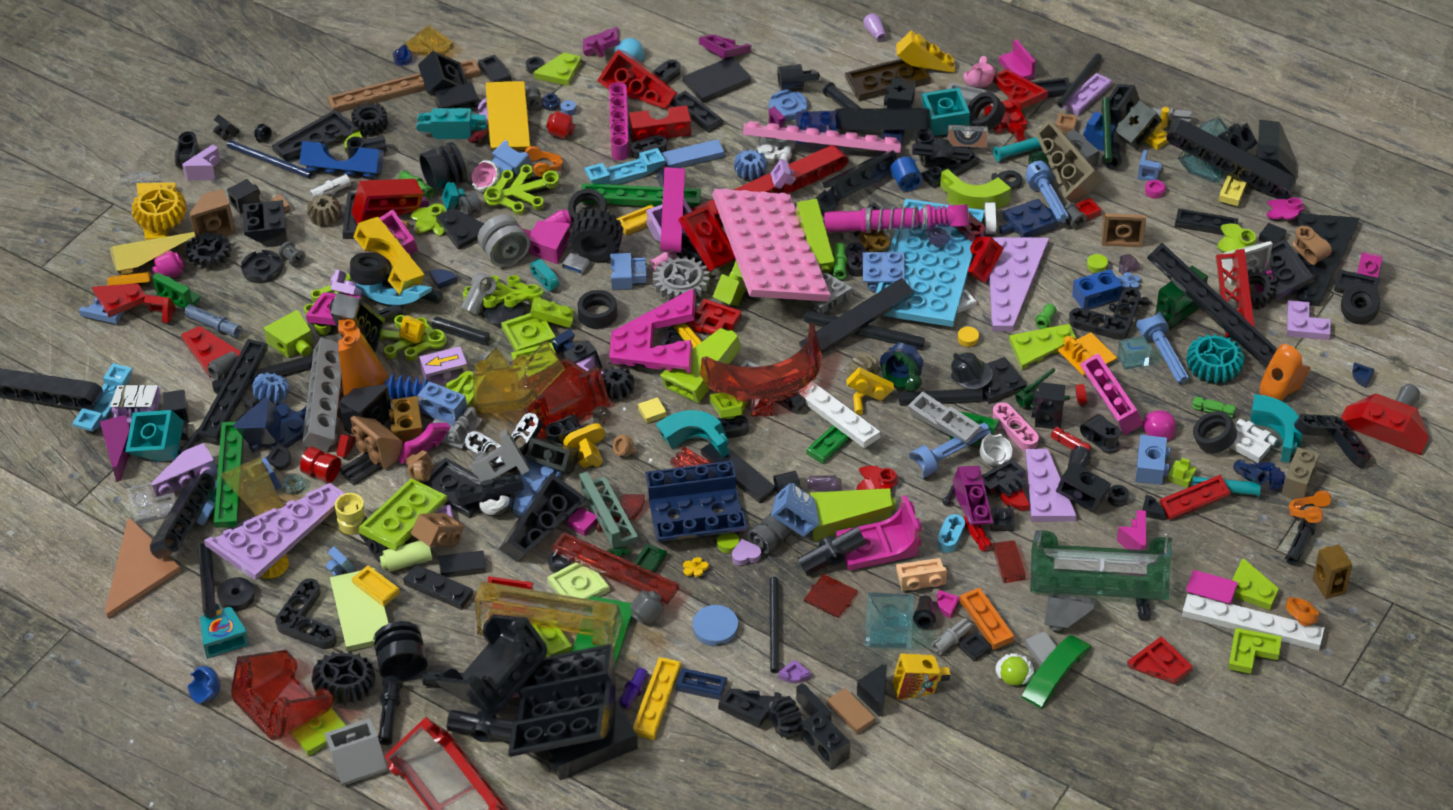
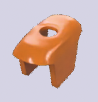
M1282 344L1278 347L1266 368L1259 386V393L1283 401L1287 395L1301 388L1311 367L1302 364V356L1297 349L1291 345ZM1281 372H1283V377L1281 380L1274 379L1281 374Z

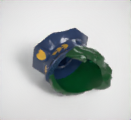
M898 342L881 355L880 367L882 368L883 377L892 382L894 388L898 390L906 389L908 392H914L920 388L922 384L920 375L922 373L923 359L914 346Z

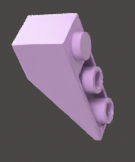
M204 443L183 451L151 483L156 500L183 489L189 480L203 473H208L211 476L217 474L214 459Z

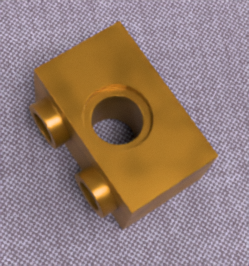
M1340 544L1324 547L1318 552L1313 581L1325 599L1344 594L1347 590L1353 564Z

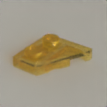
M428 25L403 44L402 48L404 52L425 56L429 55L432 51L445 55L454 48V44L450 39Z

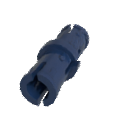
M1241 459L1235 461L1233 470L1240 473L1244 479L1254 481L1260 485L1267 482V472L1260 470L1257 465L1247 463Z

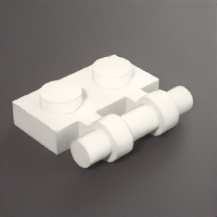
M761 137L757 149L759 153H764L767 164L773 165L775 160H790L792 156L791 150L795 148L796 141Z
M1239 419L1236 423L1237 438L1229 448L1259 463L1270 451L1271 445H1276L1278 438L1272 436V433L1267 430L1263 431L1255 427V424L1250 421L1246 422Z

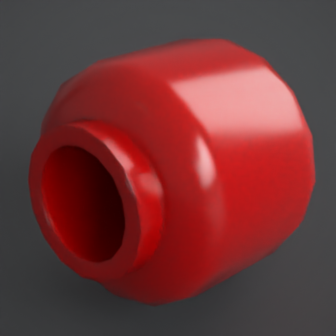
M555 111L554 114L550 113L545 128L548 129L549 135L566 139L568 134H573L576 124L572 123L573 117L571 115Z

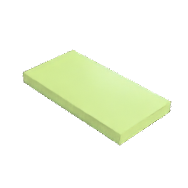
M360 571L330 577L347 652L374 646L373 637L375 632L388 624L385 608L352 583V578Z

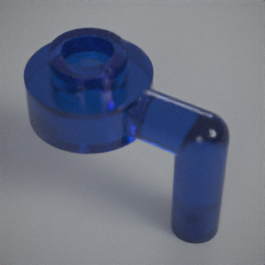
M1272 462L1253 463L1260 470L1268 471L1270 489H1280L1281 485H1284L1285 473L1281 471L1280 467H1276Z

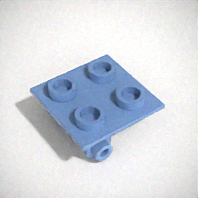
M863 252V283H867L870 291H876L879 282L892 283L900 278L904 279V252Z

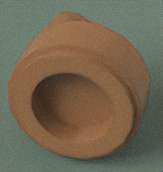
M619 435L613 442V451L617 456L627 457L630 454L636 453V448L633 446L632 438L627 435Z
M426 460L415 461V463L408 465L407 471L412 479L418 482H425L430 479V466Z

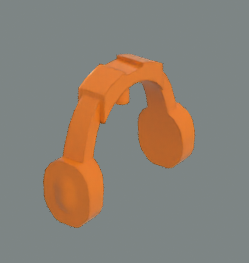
M530 146L525 150L532 161L546 158L552 161V164H555H535L533 172L536 176L543 177L547 171L562 169L563 160L558 154L541 151L536 146Z
M1317 491L1313 496L1292 500L1289 505L1290 516L1305 518L1310 523L1320 522L1324 515L1323 510L1319 507H1326L1331 503V494L1327 491ZM1306 504H1314L1315 506H1317L1308 507L1306 510H1298Z

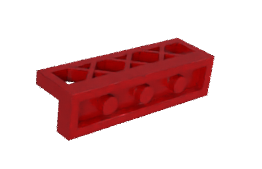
M1236 249L1234 253L1217 254L1215 257L1220 296L1226 302L1230 298L1234 299L1238 303L1236 311L1254 327L1245 249ZM1222 260H1233V269L1230 272L1222 267ZM1228 277L1236 284L1233 292L1225 288L1224 282ZM1225 331V337H1231V336Z

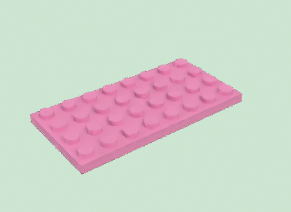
M726 188L714 189L712 196L749 296L829 301L830 292L815 255L810 251V246L807 244L805 234L799 224L800 221L795 214L796 208L790 194L739 191Z

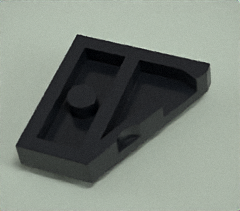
M455 208L436 216V222L457 249L478 240L479 230L484 225V223Z

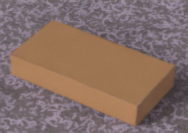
M846 688L827 699V705L856 735L875 723V717Z

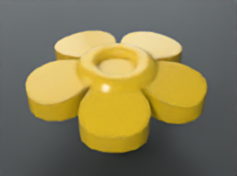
M695 557L692 562L685 561L683 563V573L686 576L694 574L695 577L703 575V571L708 569V563L702 562L700 557Z

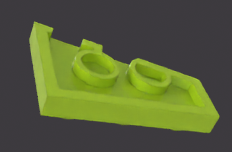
M1070 324L1009 335V343L1021 370H1024L1035 361L1037 363L1043 361L1044 357L1051 353H1059L1057 349L1064 346L1063 340L1066 336L1074 337L1075 340L1076 337Z

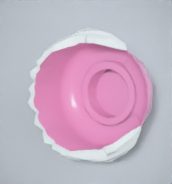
M488 160L479 163L472 172V184L477 191L485 192L487 188L496 186L501 177L498 166Z

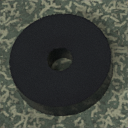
M234 577L224 581L219 586L217 596L223 608L231 607L234 611H241L253 603L255 592L249 580Z

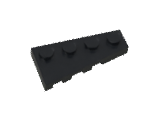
M333 110L272 145V149L285 161L301 155L302 141L324 143L328 146L347 139L351 134L359 132V129L337 110Z

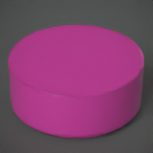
M1150 180L1145 185V194L1150 198H1161L1165 194V184L1159 180Z

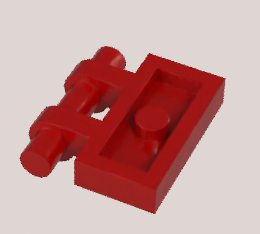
M1011 100L1002 101L1005 106V114L1002 121L993 130L1000 134L1006 128L1008 133H1011L1009 126L1013 123H1017L1024 127V130H1027V122L1021 110ZM990 104L984 107L985 116H987L993 108V106H991Z
M703 299L695 311V318L699 320L690 321L689 327L695 329L698 333L702 334L705 332L711 335L720 328L733 330L742 317V311ZM709 322V323L715 324L716 326L713 327V326L707 325V323Z

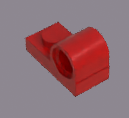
M992 237L976 238L970 246V252L975 255V258L967 272L979 282L986 283L1004 248Z

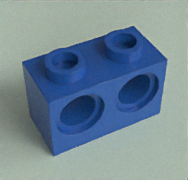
M1111 269L1081 277L1073 282L1072 295L1079 306L1087 310L1119 301L1122 293V284Z

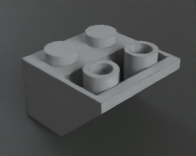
M370 718L324 733L327 749L341 786L388 771L378 736Z

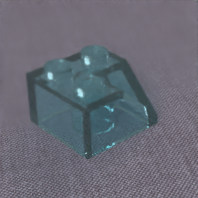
M868 592L865 646L911 648L914 595Z

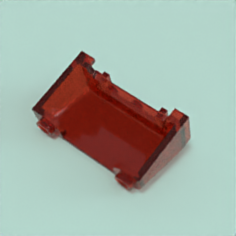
M287 650L237 657L231 686V695L235 704L272 741L284 739L324 715L333 704V696L326 689L318 690L315 696H313L295 678V672L298 668L297 661Z

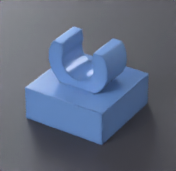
M334 546L327 552L333 559L325 567L334 576L340 575L343 569L348 573H352L356 569Z

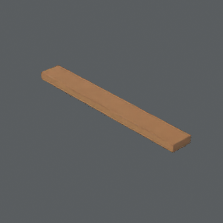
M475 59L461 62L466 79L481 76ZM420 73L329 96L328 103L332 111L343 112L355 107L358 108L359 104L364 106L365 102H367V105H370V102L377 103L424 91L425 84Z

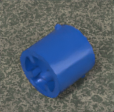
M906 156L897 159L892 164L891 173L900 190L909 192L921 185L923 177L915 163L916 160Z

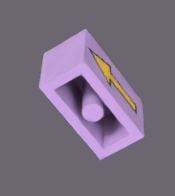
M461 347L419 357L424 380L428 379V382L430 381L437 385L447 384L468 370Z

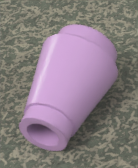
M875 13L867 15L863 20L865 29L877 41H883L887 35L881 17Z

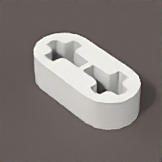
M985 202V235H996L995 202Z

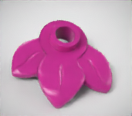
M1299 198L1267 201V204L1273 208L1266 213V216L1271 219L1284 218L1285 220L1296 218L1299 213L1304 211V204Z

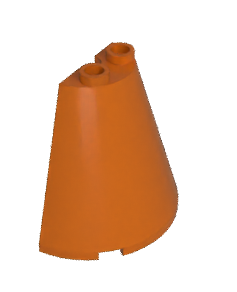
M351 319L338 320V331L342 335V339L338 340V353L344 396L354 388L384 385L385 380L389 379L388 373L355 324V321Z

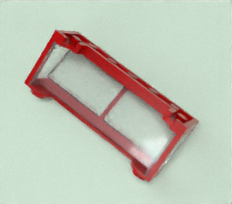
M427 717L417 724L384 756L389 762L388 769L395 776L401 775L405 778L428 810H509L451 734Z

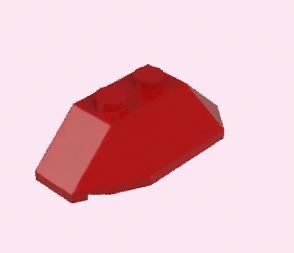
M1377 393L1346 406L1341 416V419L1348 424L1351 430L1420 456L1429 440V435L1417 408Z

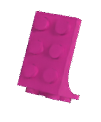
M907 495L901 496L899 510L889 519L858 527L867 544L847 554L845 563L848 571L918 556V546H921L919 532L922 531L920 519H916L914 504L912 501L909 502ZM853 528L836 531V537Z

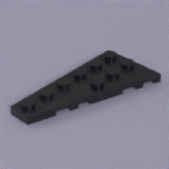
M1306 213L1298 214L1297 228L1300 226L1312 228L1314 232L1330 244L1332 249L1330 256L1314 265L1310 264L1297 252V255L1314 276L1315 280L1314 283L1298 290V301L1309 302V306H1320L1330 281H1332L1334 273L1347 249V245L1353 236L1354 230L1359 224L1360 218Z

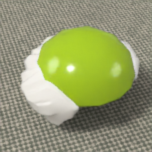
M1011 653L1010 655L1006 654L996 664V674L999 679H1002L1009 685L1028 684L1034 676V667L1026 656Z

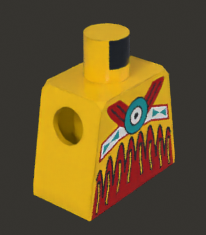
M900 654L892 678V685L897 700L932 695L935 693L939 681L950 680V670L948 667H938L936 657L933 655Z

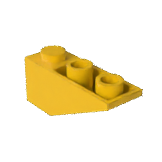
M911 30L896 44L897 56L911 66L955 72L954 58L950 54L941 51L936 44H931L925 40L921 34Z

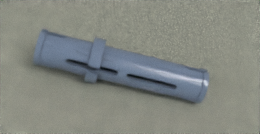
M191 304L184 311L186 317L210 326L216 332H223L234 338L239 337L242 332L241 325L228 321L224 316H216Z

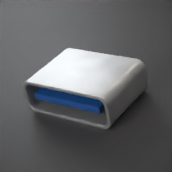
M570 253L562 263V269L582 275L590 265V260Z

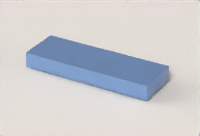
M717 139L662 152V156L665 159L666 167L680 168L724 157V150Z

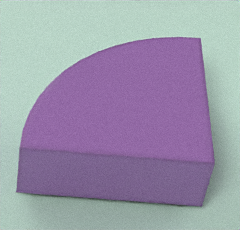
M794 660L778 672V678L789 683H801L811 678V672Z

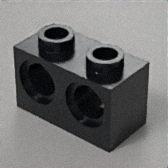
M1236 123L1228 127V130L1217 135L1218 138L1245 152L1258 144L1248 123L1242 125Z
M1039 383V390H1034L1033 403L1037 405H1033L1031 418H1035V427L1047 429L1061 428L1066 385Z
M821 711L801 723V740L830 770H833L850 758V741Z

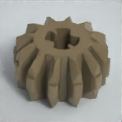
M320 193L319 197L313 196V199L308 201L307 215L313 224L318 223L319 226L326 224L328 226L329 223H335L336 219H340L341 204L336 199V196H330L329 193L322 196Z
M858 353L855 358L851 359V363L847 365L849 369L845 374L848 378L860 367L879 376L878 372L881 370V367H879L880 361L869 353Z

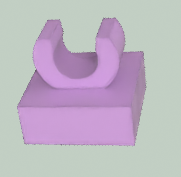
M780 159L772 170L771 176L775 187L782 188L784 183L792 185L796 178L792 177L794 170L789 168L788 161Z

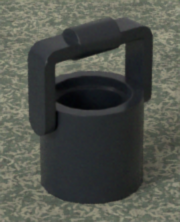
M801 64L777 67L780 91L803 89L805 81L819 80L820 73L816 70L803 71Z

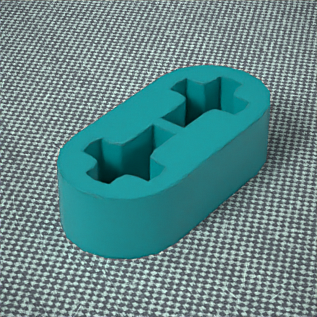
M541 259L529 264L532 275L547 291L550 292L559 287V280L556 274Z

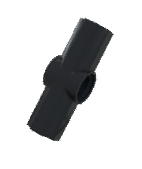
M857 526L838 537H825L820 541L818 548L799 557L798 560L808 576L826 565L837 566L841 564L847 554L867 543Z
M452 710L448 714L446 727L447 731L469 734L473 739L480 742H488L491 738L510 742L512 725L516 721L497 718L494 713L483 710L477 712V714Z

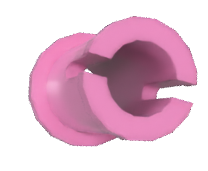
M664 252L650 260L651 266L656 271V266L661 267L662 261L668 263V258L675 260L677 255L675 252Z

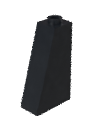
M615 701L612 726L605 738L548 749V768L551 773L555 772L559 781L638 749L637 734L618 701Z

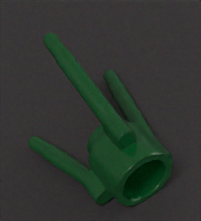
M1055 368L1046 372L1028 387L1015 393V399L1021 408L1028 406L1032 410L1033 405H1037L1033 403L1034 389L1040 382L1054 373ZM1069 395L1064 396V400L1070 398Z

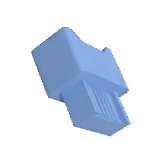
M506 140L492 152L494 159L491 162L498 166L500 175L504 170H511L513 176H518L523 165H532L530 157L526 152L519 153L509 147Z
M631 253L610 254L611 270L614 271L611 274L612 290L632 289V284L647 283L645 258H631Z

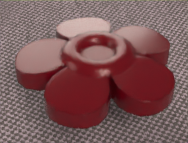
M488 130L474 133L467 139L468 142L471 143L478 140L479 143H482L481 138L488 133Z

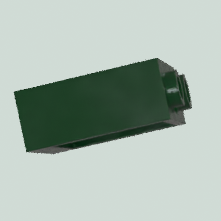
M1193 265L1189 267L1207 283L1208 275ZM1170 281L1159 289L1155 315L1161 312L1171 330L1200 307Z

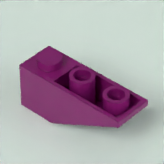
M959 466L953 478V485L957 501L970 525L993 524L980 466Z

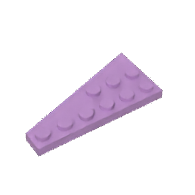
M331 483L307 493L306 497L300 500H291L286 503V506L278 510L275 508L245 521L242 526L234 530L230 528L223 531V535L214 539L212 537L205 539V546L256 581L335 511V501L345 493Z

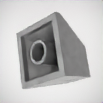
M1050 592L1045 625H1049V629L1063 631V627L1068 628L1093 610L1096 599Z

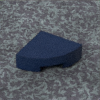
M442 269L429 271L430 277L438 289L457 282L456 275L450 271Z
M1354 362L1352 376L1359 385L1367 388L1375 369Z

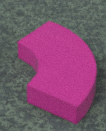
M447 422L430 423L419 437L404 443L398 458L400 463L406 464V459L412 454L417 455L422 450L427 452L433 446L436 448L446 437L451 426Z

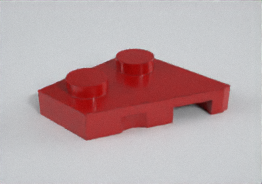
M138 283L92 287L93 294L108 317L144 303L145 294Z
M1162 636L1127 661V666L1130 669L1176 684L1193 671V666Z

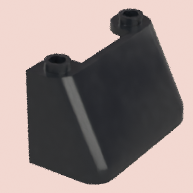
M492 614L485 622L482 630L488 645L462 675L456 669L448 668L437 677L436 682L444 691L485 712L498 713L547 655L545 642L527 617Z

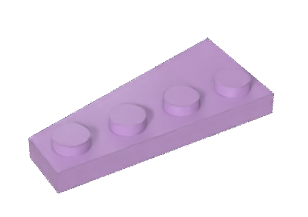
M1026 449L1025 458L1031 522H1076V514L1070 500L1056 492L1061 479L1048 449Z

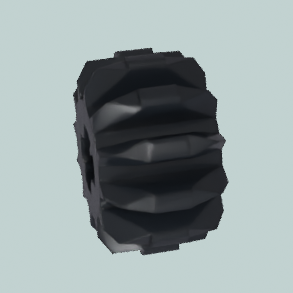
M612 366L611 370L605 369L604 373L600 374L599 390L604 398L610 397L611 401L619 399L621 402L622 397L629 398V395L633 393L635 381L629 369L624 370L622 366L615 369Z
M783 696L769 703V719L775 728V732L780 737H790L801 731L802 714L794 699L790 696Z

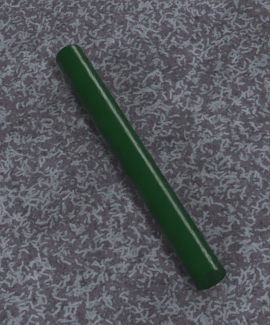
M1104 97L1102 99L1104 161L1110 163L1112 162L1110 99Z

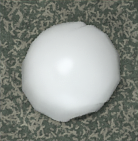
M991 433L982 439L979 449L981 459L986 464L994 467L1010 460L1013 452L1010 441L1001 434L991 435Z

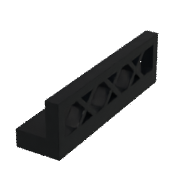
M895 151L879 153L823 182V187H834L838 199H843L891 174V166L897 160Z

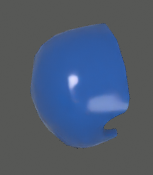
M199 666L190 673L194 679L187 687L195 703L203 704L218 696L221 687L220 679L211 667Z

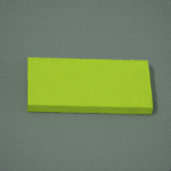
M411 478L359 526V533L396 551L412 536L410 533L418 515L436 513L447 502V495Z

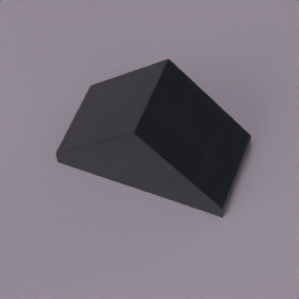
M882 664L857 681V696L880 717H883L887 676V665Z

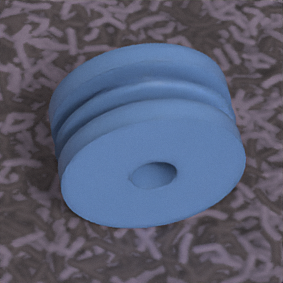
M566 100L561 103V112L571 116L576 113V103L574 101Z

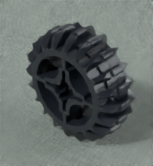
M341 650L339 654H336L332 651L330 656L324 655L322 660L317 661L316 666L312 670L311 682L313 683L314 692L318 693L319 699L325 698L326 703L334 702L335 706L338 703H343L344 706L347 703L355 705L357 700L363 702L365 697L370 696L375 686V673L372 663H369L367 658H362L360 653L353 655L352 651L343 653Z

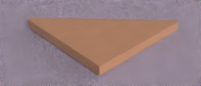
M131 518L126 523L105 609L107 618H110L181 572L180 567L169 556L158 559L152 555L150 551L152 539Z

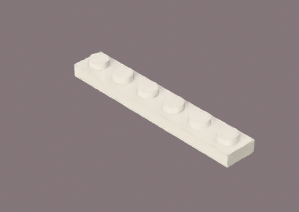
M794 369L779 378V382L798 392L808 407L863 448H866L880 438L879 430L798 370Z
M1187 594L1182 612V617L1234 630L1236 627L1281 636L1282 642L1318 651L1325 628L1313 624L1311 626H1304L1299 624L1297 620L1192 594Z

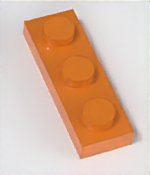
M980 587L960 595V603L985 639L992 645L993 650L1014 642L1013 633Z

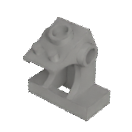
M507 428L499 432L503 443L500 447L490 453H487L485 450L474 456L475 460L471 467L474 475L479 478L480 482L488 479L498 480L501 478V474L515 466L518 467L522 475L530 471L529 464ZM500 455L505 464L493 469L489 461Z

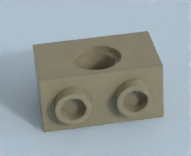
M1297 448L1284 480L1283 496L1292 499L1304 498L1316 471L1319 453Z

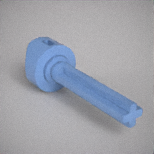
M1043 161L1031 163L1026 172L1027 183L1032 190L1042 192L1057 221L1065 223V219H1068L1069 216L1051 186L1054 181L1052 170Z
M1159 312L1153 317L1138 320L1136 326L1143 339L1155 342L1177 383L1184 384L1186 380H1189V377L1165 336L1169 326L1162 313Z
M985 422L980 424L982 429L968 443L954 438L932 451L926 445H923L911 451L909 458L918 463L922 468V479L938 471V461L991 433L988 425Z

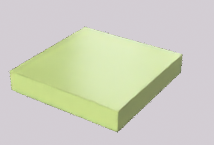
M586 557L547 577L549 585L570 611L587 604L590 596L600 597L610 592V586Z

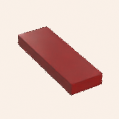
M1220 474L1160 499L1159 503L1164 508L1167 518L1171 521L1229 497L1230 491Z

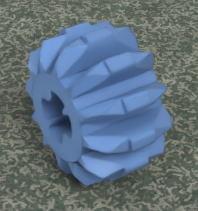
M749 149V151L742 150L741 154H736L734 169L737 177L752 181L754 178L758 179L760 176H765L767 161L764 153H759L758 149L755 151Z
M267 372L255 377L252 388L254 397L259 399V401L267 397L275 405L287 399L289 384L288 380L283 378L282 375L278 376L275 373L269 374Z

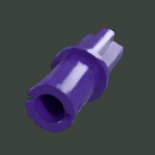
M638 668L631 681L625 684V691L618 702L624 709H629L635 698L642 694V688L650 677V674H647V670Z

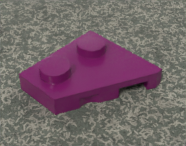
M715 34L699 37V44L705 47L707 51L718 54L723 59L751 52L752 45L747 43L738 46L735 45L736 40Z

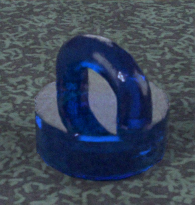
M406 44L401 45L399 49L394 51V62L398 65H407L412 61V52Z

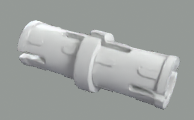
M344 174L337 179L327 180L325 184L309 190L312 199L313 196L319 197L320 193L322 196L328 193L333 196L337 191L351 186V182L348 176Z

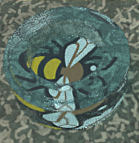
M299 474L287 475L282 481L284 492L288 495H298L305 489L304 478Z

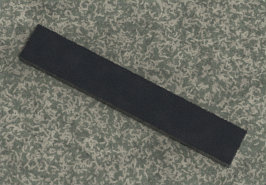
M900 278L800 341L799 346L812 361L913 297L914 291L903 278Z
M251 339L246 341L196 432L197 438L214 443L218 442L221 437L222 422H229L268 350L267 343Z

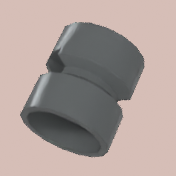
M770 513L761 521V525L757 524L749 530L748 538L752 544L757 545L761 549V553L768 554L777 546V543H781L790 535V528L772 517Z

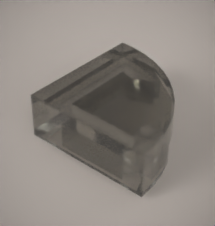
M604 406L596 407L593 410V424L599 423L603 426L612 416L611 411Z

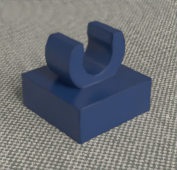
M571 329L553 338L552 345L556 354L560 351L564 354L565 351L575 346L572 343L575 334Z

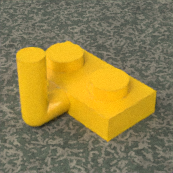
M1168 107L1162 108L1161 123L1145 140L1147 144L1156 150L1169 143L1166 139L1167 132L1163 130L1168 125L1170 111Z
M860 367L846 379L847 386L857 390L853 395L854 412L858 416L863 414L862 398L865 395L882 401L894 390L892 382Z

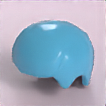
M626 38L620 41V45H617L614 52L617 49L627 51L640 62L645 57L642 44L634 38Z

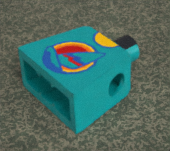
M216 604L215 617L206 618L204 615L200 617L202 643L207 659L249 646L246 630L231 607L221 609L220 605Z

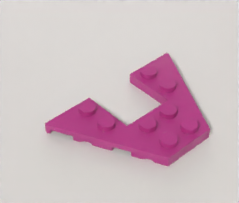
M694 289L613 330L609 354L611 363L626 364L627 366H635V363L644 364L646 368H664L668 371H672L673 368L686 369L687 373H691L693 353L691 340L678 341L673 344L659 345L653 348L654 329L694 321L696 301Z

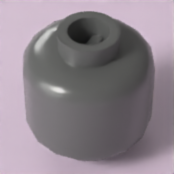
M652 589L650 592L640 591L630 605L631 616L644 625L654 623L664 610V604L660 601L662 596Z

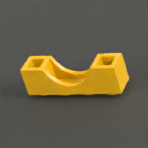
M379 217L358 223L353 236L364 251L379 253L390 261L393 268L388 281L399 295L403 294L402 291L415 284L421 285L425 274Z

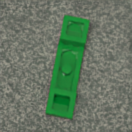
M1074 635L1065 638L1041 664L1024 690L1022 698L1042 709L1054 695L1055 687L1072 666L1084 658L1092 645Z

